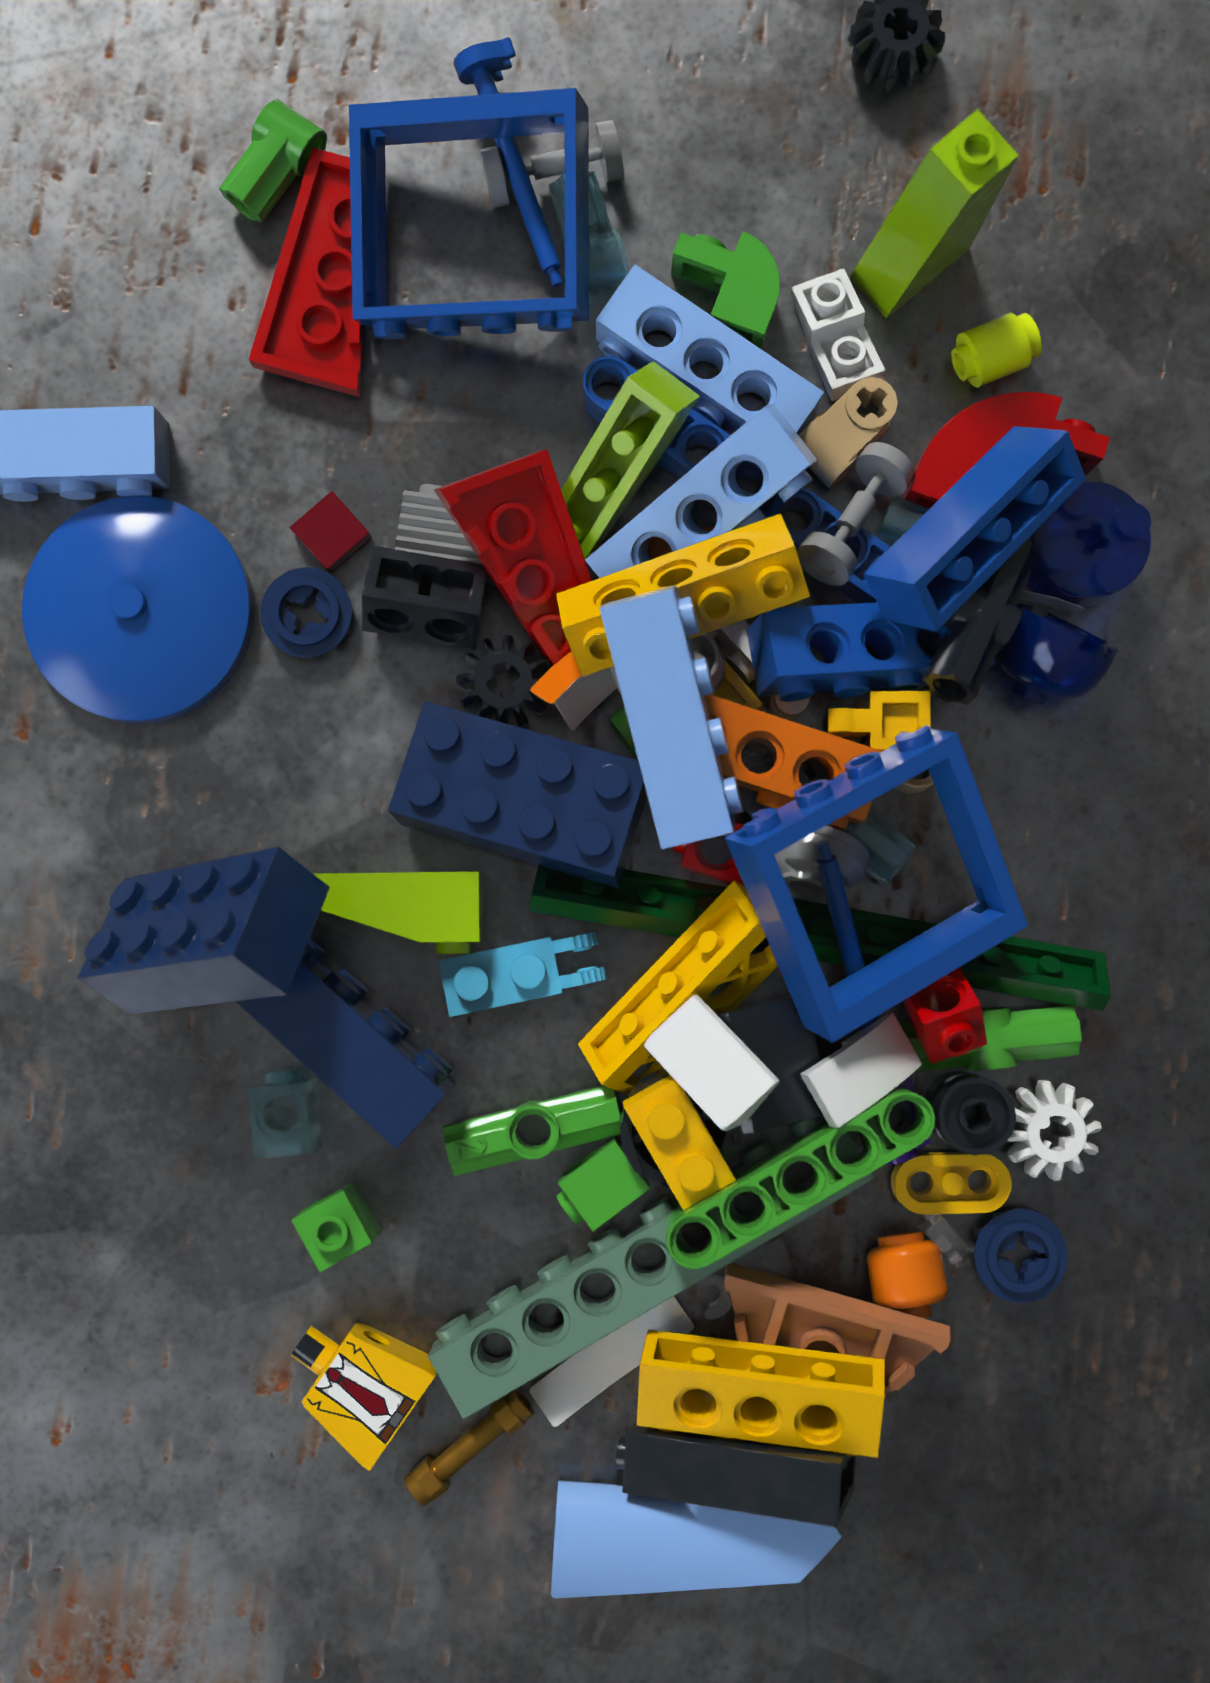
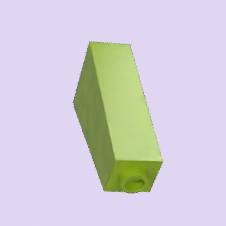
M978 109L930 148L851 273L850 279L885 319L970 249L1019 156Z

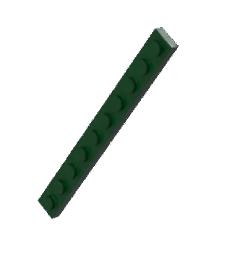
M538 865L531 895L530 911L680 937L727 887L624 870L620 886L615 888ZM793 899L817 960L843 966L828 905ZM850 909L865 966L937 925L931 922ZM765 937L754 950L763 951L769 945L767 938ZM1009 937L960 966L971 988L1101 1011H1104L1111 997L1106 953Z

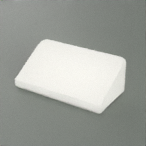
M698 995L692 996L644 1043L645 1048L716 1125L724 1131L744 1124L780 1082Z

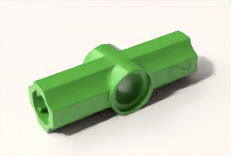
M1072 1005L1011 1010L1010 1007L982 1008L987 1045L973 1049L964 1055L953 1056L931 1064L909 1021L899 1022L922 1062V1065L915 1072L965 1067V1070L968 1071L1011 1068L1017 1066V1061L1047 1060L1080 1055V1043L1082 1042L1080 1021Z
M599 1086L543 1101H528L519 1107L444 1125L445 1147L454 1176L525 1158L540 1159L553 1151L620 1135L619 1120L621 1113L615 1090L606 1086ZM536 1114L542 1116L548 1122L551 1134L546 1141L532 1144L526 1142L521 1137L518 1131V1123L523 1117Z

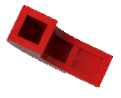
M1013 392L989 397L962 410L938 431L914 467L915 476L904 492L900 505L926 513L1013 426L1068 431L1083 472L1086 475L1104 459L1111 437L1096 433L1094 426L1082 420H1057L1056 417L1062 401V397L1038 392Z

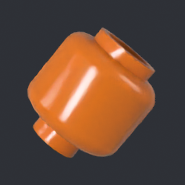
M923 1231L877 1237L879 1246L871 1249L866 1257L874 1303L921 1318L931 1317L930 1305L943 1301L948 1294L940 1246L935 1241L925 1240Z

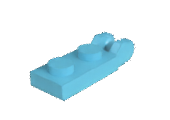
M597 932L552 941V937L438 960L449 1017L563 993L562 989L606 980L604 967L598 968L596 966L581 968L575 973L560 976L555 953L570 950L579 952L592 949L594 945L599 944Z

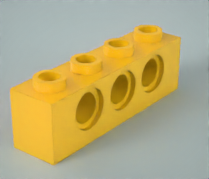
M781 513L556 594L562 629L582 677L614 666L599 609L605 603L677 585L680 599L691 596L695 608L699 633L689 635L690 639L810 597L795 545Z
M648 1329L640 1361L637 1426L657 1428L665 1432L681 1431L727 1439H741L845 1453L847 1456L860 1455L878 1458L885 1397V1359Z

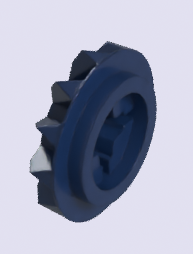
M296 568L280 575L268 587L261 604V622L269 640L281 651L289 656L314 659L316 656L335 651L344 636L350 633L353 608L346 589L334 576L316 568ZM315 598L317 600L315 609L328 622L326 624L322 622L318 624L309 622L305 629L300 631L298 628L300 619L286 606L290 604L294 607L297 605L306 607L310 600Z
M1016 1207L1013 1210L994 1213L992 1219L984 1227L977 1230L978 1238L975 1249L971 1254L975 1261L978 1278L999 1298L1014 1303L1034 1302L1046 1297L1061 1282L1067 1266L1066 1243L1058 1227L1041 1213ZM1018 1232L1026 1248L1042 1253V1255H1033L1032 1258L1023 1260L1022 1269H1019V1278L1018 1273L1015 1271L1014 1263L997 1255V1253H1004L1005 1250L1014 1249L1015 1239H1018Z

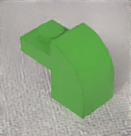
M744 231L741 233L735 252L726 249L721 241L712 236L697 234L693 237L681 232L673 251L671 276L719 293L711 316L762 349L772 322L780 290L778 267L770 251L756 237Z

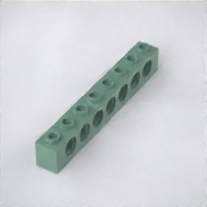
M824 1115L791 1123L789 1128L792 1133L774 1144L771 1143L769 1138H765L749 1146L739 1154L742 1162L731 1168V1171L735 1175L827 1123ZM848 1132L839 1137L835 1150L838 1159L851 1161L861 1155ZM871 1172L709 1266L700 1269L685 1268L677 1264L671 1257L665 1238V1223L669 1215L680 1204L678 1200L671 1203L668 1197H663L638 1213L641 1221L627 1230L621 1232L618 1226H614L594 1237L587 1244L591 1251L572 1262L565 1255L543 1267L537 1272L540 1280L521 1292L517 1285L510 1286L487 1301L486 1305L489 1310L469 1321L466 1314L442 1326L435 1333L438 1340L433 1343L428 1358L464 1420L874 1179V1176ZM783 1173L782 1182L785 1188L798 1191L804 1189L810 1183L812 1174L804 1181L792 1182L786 1179L785 1173ZM732 1199L729 1213L738 1220H747L753 1218L758 1213L761 1205L752 1211H743L734 1206ZM683 1226L676 1235L678 1244L691 1250L700 1248L708 1239V1237L702 1240L688 1238L682 1232ZM654 1243L660 1246L665 1252L661 1264L653 1269L638 1267L631 1257L639 1245ZM602 1273L610 1277L615 1286L608 1296L596 1299L588 1296L581 1287L582 1281L590 1274ZM541 1303H551L561 1310L564 1318L557 1326L544 1328L536 1324L532 1319V1309ZM490 1333H499L508 1338L512 1345V1350L503 1357H493L483 1350L480 1340Z

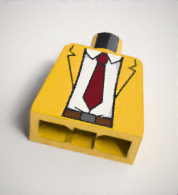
M356 1321L340 1345L311 1325L290 1355L318 1375L301 1401L304 1408L368 1471L376 1463L437 1373L428 1358L429 1354Z

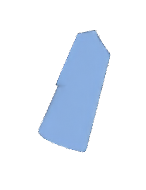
M558 1480L551 1596L557 1599L800 1583L842 1536L836 1527L622 1493L623 1486L617 1484Z

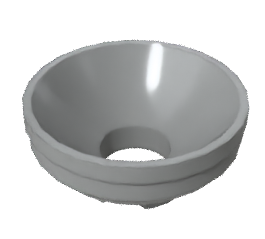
M825 826L776 853L775 858L792 896L824 902L826 898L816 860L820 858L816 843L823 840L828 841L831 855L837 857L845 891L863 879L870 859L869 851L864 844L851 835Z

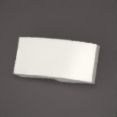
M844 268L791 287V295L806 341L831 402L840 399L853 384L863 378L875 377L885 379V368L864 327V308Z
M894 1013L884 1015L841 1043L843 1045L842 1048L800 1074L830 1127L839 1128L901 1084L922 1065Z

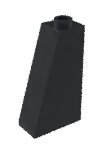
M637 1422L626 1431V1434L620 1436L617 1446L616 1468L618 1471H623L622 1493L837 1527L854 1492L856 1456H847L845 1453L741 1439H727L681 1431L665 1432L657 1428L637 1426Z

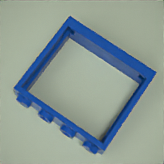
M576 88L349 105L352 311L354 321L373 331V337L381 339H401L407 337V329L426 328L428 335L439 337L458 336L461 334V327L482 326V332L489 334H511L516 332V324L538 323L539 330L561 332L571 330L572 322L589 321L588 106ZM564 133V298L388 306L385 145Z
M928 725L913 733L902 731L895 737V745L880 753L869 752L851 759L845 764L846 771L829 781L817 780L800 787L794 792L795 799L778 809L767 808L751 814L752 821L745 824L742 829L725 837L804 1028L832 1043L1029 926L958 733L930 729ZM929 769L978 901L829 987L779 868L775 854Z

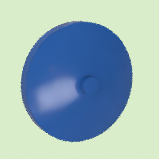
M125 496L101 501L84 508L63 522L48 537L34 558L27 575L22 599V621L27 645L33 660L47 681L62 696L82 709L106 719L133 724L155 723L177 718L197 709L213 698L229 682L241 664L249 645L254 620V601L250 580L242 560L227 538L211 522L190 508L170 500L150 496Z

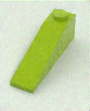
M654 361L628 376L561 489L584 559L588 558L600 546L671 444L700 398V395Z
M479 871L313 873L330 887L321 911L420 943L435 942V954H470V942H484L483 873Z

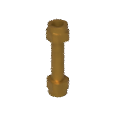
M518 1388L491 1403V1412L435 1460L431 1456L425 1457L404 1477L408 1490L421 1505H428L432 1500L435 1501L446 1492L450 1485L449 1478L506 1431L508 1434L513 1435L535 1414L529 1400Z

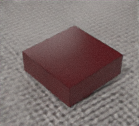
M333 491L328 493L289 527L329 574L372 538L368 530Z

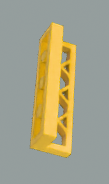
M733 881L578 1043L601 1085L628 1095L640 1079L658 1069L664 1068L645 1048L644 1043L655 1030L692 996L698 995L716 1015L736 1009L778 967L770 945L762 952L750 955L766 935L745 886ZM732 980V983L722 993L710 996L719 984ZM654 1061L638 1079L631 1076L641 1065Z

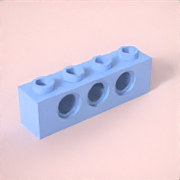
M635 264L596 318V341L600 343L599 348L606 356H615L626 363L629 362L639 370L654 361L700 395V398L693 407L695 411L718 427L723 426L732 433L736 432L759 412L748 411L739 404L737 398L744 393L759 395L765 401L766 406L774 404L798 436L818 410L824 395V391ZM660 330L669 334L673 341L664 347H654L648 344L644 337L651 331ZM705 361L715 365L719 370V374L712 379H701L695 376L690 368L695 363Z
M774 404L765 406L586 558L585 561L597 576L601 578L651 560L648 553V545L652 537H660L666 540L672 552L763 520L766 517L759 508L776 494L785 502L808 484L812 478L806 472V469L814 464L817 459ZM742 461L754 462L762 470L763 485L758 493L745 492L737 484L736 470ZM697 499L706 500L715 507L717 523L713 530L701 529L694 523L691 510Z

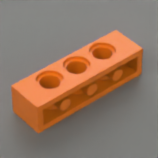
M713 695L704 696L710 719L721 717L726 734L729 753L719 755L724 777L730 778L735 776L739 786L758 792L756 802L771 808L778 809L795 799L794 792L802 787L798 777L799 768L802 763L816 761L822 764L828 772L829 780L846 771L844 766L851 759L869 752H882ZM750 743H761L768 747L773 756L771 769L761 774L749 771L741 759V752L744 746ZM872 801L827 826L846 831L849 822L856 825L865 822Z

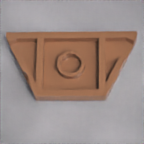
M729 1263L726 1266L724 1285L726 1292L729 1291L735 1313L734 1327L738 1341L885 1359V1396L892 1391L901 1389L915 1376V1366L930 1353L936 1350L941 1354L950 1344L951 1334L950 1326L738 1264Z

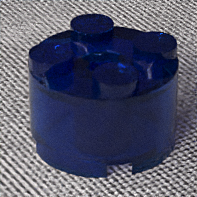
M1083 482L1028 538V540L1033 542V550L1039 558L1027 585L1033 593L1056 597L1084 608L1106 601L1130 585L1143 570L1151 547L1150 513L1130 495L1113 485L1101 482ZM1082 542L1085 543V549L1090 552L1089 555L1082 553Z

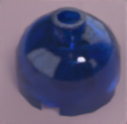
M1019 601L1017 607L1022 610L1020 622L1010 640L996 654L1001 668L1016 680L1012 691L1029 701L1043 705L1047 697L1067 701L1082 697L1095 688L1108 671L1119 649L1104 645L1105 640L1051 613L1042 617L1032 612L1034 606Z

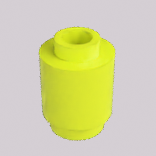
M1013 313L1005 314L958 334L956 347L951 351L954 370L962 381L968 380L972 386L979 388L1029 367L1031 360L1041 355V336L1035 321L1027 313L1018 316Z

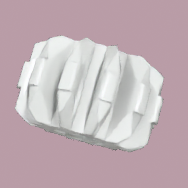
M1038 1080L1035 1096L1026 1088H1018L1015 1093L1022 1106L1019 1110L1015 1108L1016 1122L1013 1133L1007 1141L1016 1142L1008 1149L1006 1153L1007 1158L1014 1163L1025 1160L1024 1172L1034 1178L1038 1177L1045 1169L1048 1178L1053 1181H1060L1064 1174V1164L1075 1173L1083 1172L1084 1165L1078 1156L1080 1152L1083 1151L1089 1155L1099 1153L1098 1146L1086 1141L1087 1134H1094L1102 1129L1099 1121L1084 1119L1094 1106L1091 1100L1084 1097L1074 1100L1075 1087L1066 1083H1062L1055 1091L1050 1081ZM1050 1120L1059 1124V1131L1050 1133L1049 1140L1040 1137V1129L1049 1127Z

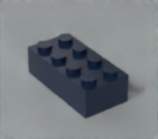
M424 701L388 812L402 826L619 888L647 798V792L638 760Z
M280 847L125 878L110 897L109 905L111 908L100 931L92 937L85 949L86 960L77 979L129 1014L287 995L330 887Z
M310 937L287 995L235 1002L387 1142L397 1149L456 1085L448 1076L453 1071V1068L440 1054L429 1046L424 1051H420L405 1037L411 1031L410 1028L395 1013L386 1007L382 1011L375 1010L363 999L368 990L351 973L343 968L337 972L328 967L320 959L326 953L325 950Z

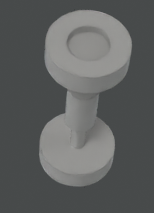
M611 119L595 123L597 148L589 149V162L600 160L606 182L624 179L622 153L614 121ZM497 146L480 149L492 208L509 205L505 182L509 178L506 170L502 168ZM564 149L531 156V163L525 164L528 175H534L535 180L564 174Z
M881 442L870 443L856 460L855 469L857 475L867 487L864 491H857L838 519L836 523L838 532L836 535L833 536L824 532L809 533L798 548L797 555L800 565L815 579L833 586L845 584L857 567V559L853 551L844 542L848 536L854 537L859 532L876 505L874 496L876 493L892 497L900 496L912 482L915 476L912 462L902 451L892 445Z

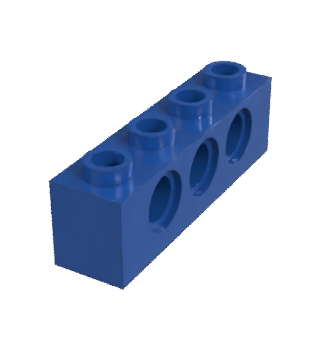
M878 603L779 607L760 614L747 629L758 696L779 695L781 701L794 702L810 698L816 692L834 691V695L837 698H851L863 695L870 689L888 688V691H917L923 686L928 685L923 679L947 628L942 625L937 631H931L885 620ZM919 642L928 648L931 656L922 650ZM865 645L875 650L879 660L868 653ZM810 647L817 649L823 655L826 663L818 661L812 655ZM995 656L990 667L996 663Z

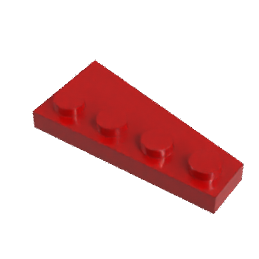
M312 147L249 356V362L256 369L361 398L364 326L353 320L350 157Z
M546 449L434 489V491L542 657L548 660L551 668L571 652L562 629L556 594L592 580L549 452Z

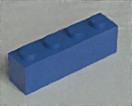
M1013 426L863 574L885 620L937 631L1086 480L1068 431Z

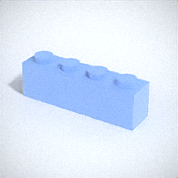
M155 406L0 410V494H3L5 499L29 502L38 500L39 493H60L61 497L67 499L88 500L95 498V492L117 491L119 496L125 497L152 496V490L170 489L169 423Z
M675 585L605 603L599 609L661 849L734 833V814L743 812V805L736 777H724L719 755L728 754L729 749L721 717L710 719L704 697L714 694V687L706 657L695 660L689 635L699 633V626L691 596L680 599L678 587Z

